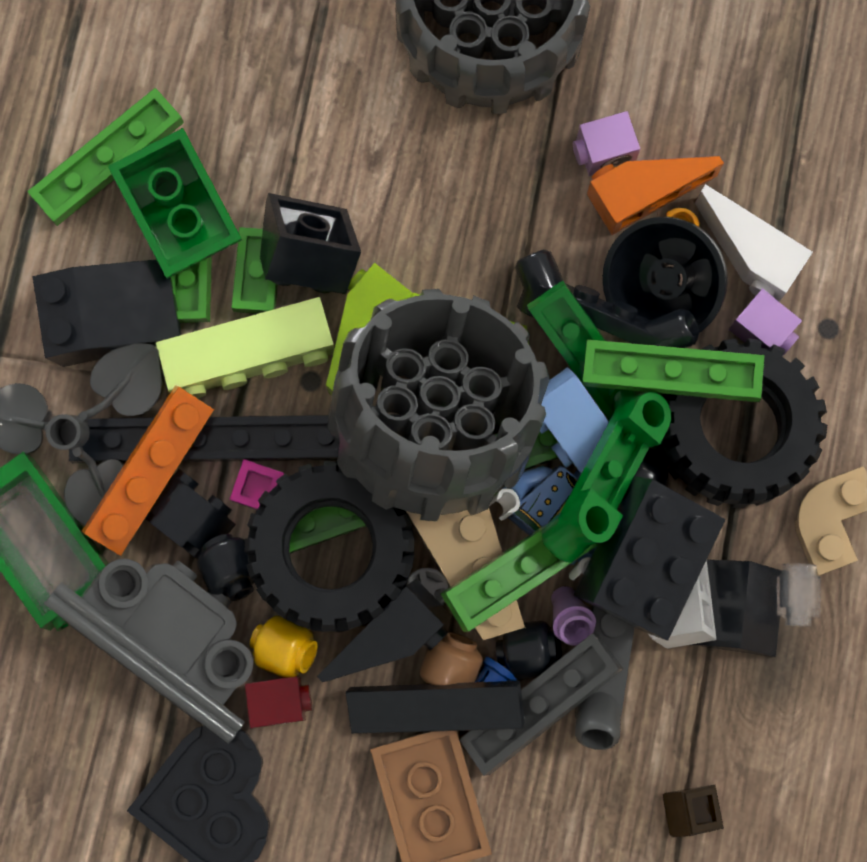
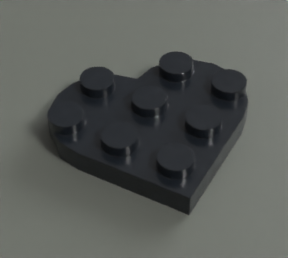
M205 726L195 728L179 743L128 808L127 812L189 862H255L260 857L268 841V831L270 829V820L266 815L265 809L253 795L261 779V770L264 763L257 744L242 729L236 733L233 740L228 744Z

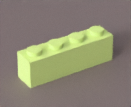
M320 297L156 342L168 391L171 393L175 386H179L197 399L204 397L208 389L222 386L224 390L235 389L247 384V378L263 374L264 378H274L287 373V367L301 363H304L305 367L323 364L329 360L328 356L333 355L335 349Z

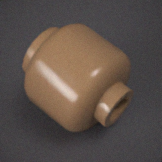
M449 632L431 651L427 648L419 671L421 679L431 685L475 682L483 662L480 652L476 650L477 643L463 635Z

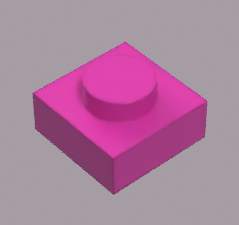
M243 459L229 500L257 510L260 505L258 502L259 498L265 490L270 492L277 485L276 480L283 476L284 473Z

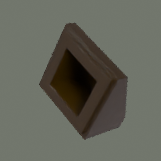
M716 785L689 788L663 794L670 836H694L724 829Z

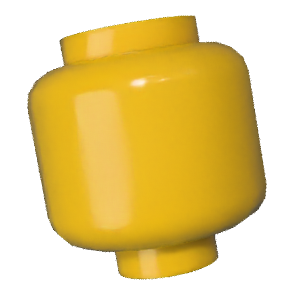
M280 615L271 617L264 625H257L250 638V647L253 649L255 664L259 668L282 678L295 677L300 673H306L312 666L317 654L318 645L314 641L313 632L310 629L298 626L284 619Z

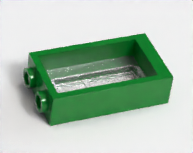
M23 451L0 468V572L40 628L50 631L55 628L57 631H60L69 625L62 620V617L44 605V602L60 582L81 596L99 572L108 564V561L93 540L81 532L83 529L82 525L69 512L65 501L34 458Z

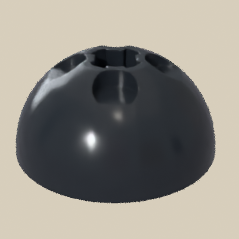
M654 217L633 224L616 238L604 262L602 282L607 302L612 304L614 302L629 304L638 310L637 315L649 320H654L684 308L693 314L697 321L699 332H702L716 318L723 305L727 292L728 275L722 252L715 241L703 229L679 218ZM680 274L683 277L682 285L679 284L681 280Z

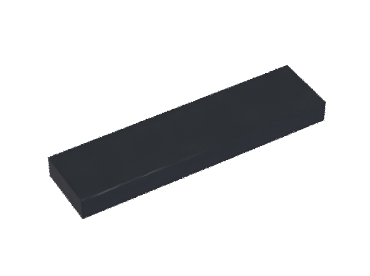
M520 681L469 682L450 685L349 687L346 691L351 734L522 729L525 724Z

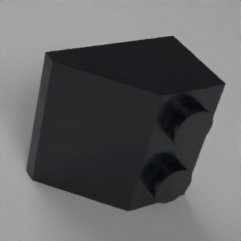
M268 193L260 250V260L265 280H271L281 286H290L292 284L308 287L319 293L335 292L346 294L361 255V249L347 209Z

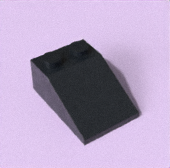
M157 259L70 267L32 276L44 356L46 359L62 367L101 359L105 354L119 347L136 343L156 346L158 341L182 335L180 321L177 317L178 309L176 297L173 293L171 277L166 278Z

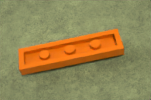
M175 386L81 532L121 556L214 409L181 387Z

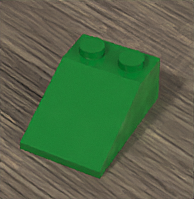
M183 128L108 166L167 279L242 241L238 230Z

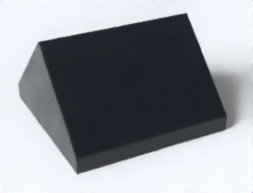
M707 559L717 640L691 645L776 657L785 571L752 561Z

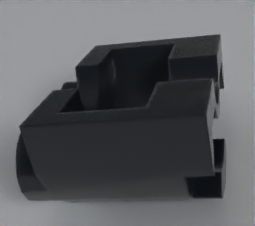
M178 469L166 484L145 519L198 560L202 553L201 548L206 542L219 535L229 534L236 524L227 517L232 511L231 508L213 494L208 500H205L194 491L199 484L182 470Z

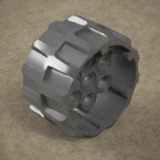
M396 0L397 39L404 44L409 54L410 72L415 79L421 83L430 82L445 94L446 104L455 108H461L465 104L491 107V113L493 114L507 113L511 104L526 100L534 96L536 101H540L550 95L557 75L564 67L567 69L574 67L580 54L591 6L588 0H458L460 3L455 7L444 6L441 3L442 0ZM494 1L502 7L498 10L490 11L482 5L486 2ZM536 5L543 11L539 14H530L524 10V7ZM425 11L432 12L433 18L439 25L450 28V35H444L441 40H438L425 25ZM550 22L557 23L555 35L536 49L535 45L528 41L529 35H538L544 32ZM464 33H471L478 39L472 43H465L460 41L458 37ZM509 36L517 39L519 44L508 47L499 40ZM485 52H491L494 60L480 58L483 57Z
M440 289L422 290L421 295L401 301L389 298L375 306L371 320L364 328H354L347 334L343 343L332 391L327 429L330 434L339 439L340 446L337 464L347 478H356L373 494L372 502L385 510L396 507L411 513L421 514L420 520L438 521L440 515L459 513L468 510L470 515H475L487 510L494 494L502 486L510 489L521 478L546 417L545 407L541 405L550 380L545 363L537 362L528 344L530 334L519 322L512 324L507 318L490 308V301L474 295L472 300L445 295ZM381 375L383 377L381 392L378 395L376 406H372ZM398 376H405L409 379H402ZM474 394L482 395L485 398L475 396ZM431 403H437L442 405L443 407H436ZM394 412L402 417H394L388 413ZM495 422L501 425L497 437L493 434ZM466 430H468V431H473V432L476 433L477 435H476V436H475V435H470V434L466 433L465 431H466Z

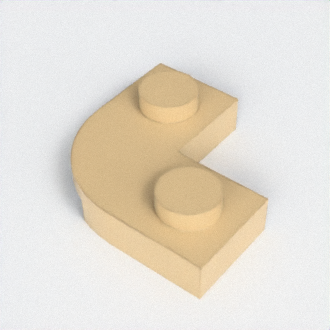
M864 466L819 483L808 491L800 503L795 528L814 577L858 561L842 521L867 511V472Z

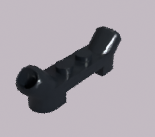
M546 249L519 259L515 265V270L524 288L517 308L530 317H533V315L530 313L527 305L563 280L552 252ZM566 284L598 329L632 344L687 348L695 345L700 332L697 321L693 314L684 308L654 320H649L637 315L638 310L623 302H614L612 304L600 299V293L590 287L582 285L573 287Z

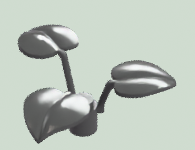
M136 343L119 347L105 354L94 366L90 377V385L93 391L105 397V399L87 411H82L78 416L61 414L53 417L49 422H45L44 420L48 414L47 401L36 388L21 383L9 384L0 388V448L12 454H20L23 451L26 454L34 452L42 444V429H44L47 440L53 447L60 450H72L75 457H79L87 464L89 469L77 470L69 477L64 490V500L69 512L83 525H86L124 466L121 461L116 459L106 460L97 466L94 459L83 450L82 446L86 444L90 435L87 420L107 409L111 404L117 412L126 416H136L149 411L157 403L162 392L163 381L159 350L151 344Z

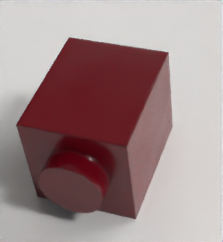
M295 676L245 684L250 728L306 721L305 712L312 711L309 684L302 685L301 677Z

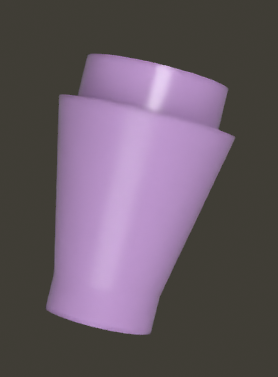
M560 587L551 596L553 604V631L559 640L568 645L576 646L594 633L596 618L579 598L573 596L575 591L572 588Z

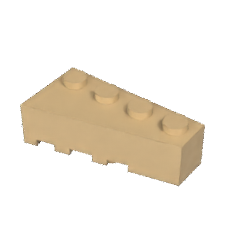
M489 508L475 515H470L468 510L440 515L438 521L420 520L421 514L406 511L409 514L412 525L450 587L503 553ZM517 600L474 628L482 640L525 628Z

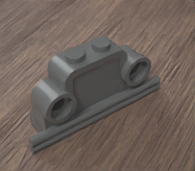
M130 559L114 560L99 572L81 596L77 595L62 582L59 583L44 602V605L196 722L207 727L228 744L233 740L245 722L223 705L236 687L244 684L250 677L253 669V658L249 649L244 644L235 640H229L236 630L237 622L233 612L228 609L232 602L223 594H211L209 590L206 592L193 582L197 575L178 560L173 566L166 563L153 564L145 570L139 563Z

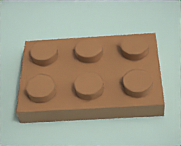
M456 730L430 731L370 749L402 862H468L492 855Z

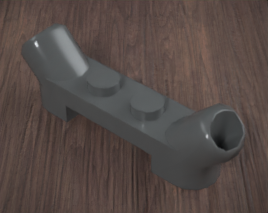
M592 605L591 611L596 618L594 633L599 634L624 670L575 707V736L577 741L585 747L594 750H607L613 748L620 739L621 715L635 627Z

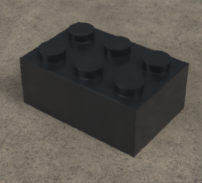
M634 476L617 509L623 515L619 525L609 540L598 543L573 596L645 633L668 641L726 519L653 479Z

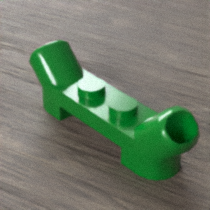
M620 390L615 394L612 400L613 416L564 507L541 531L544 546L559 560L572 563L592 544L603 543L614 534L623 517L617 509L649 447L661 444L669 428L671 410L663 396L654 392Z

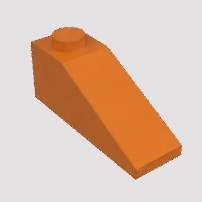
M720 156L626 161L617 167L609 164L592 175L587 196L611 235H614L717 177L724 162Z

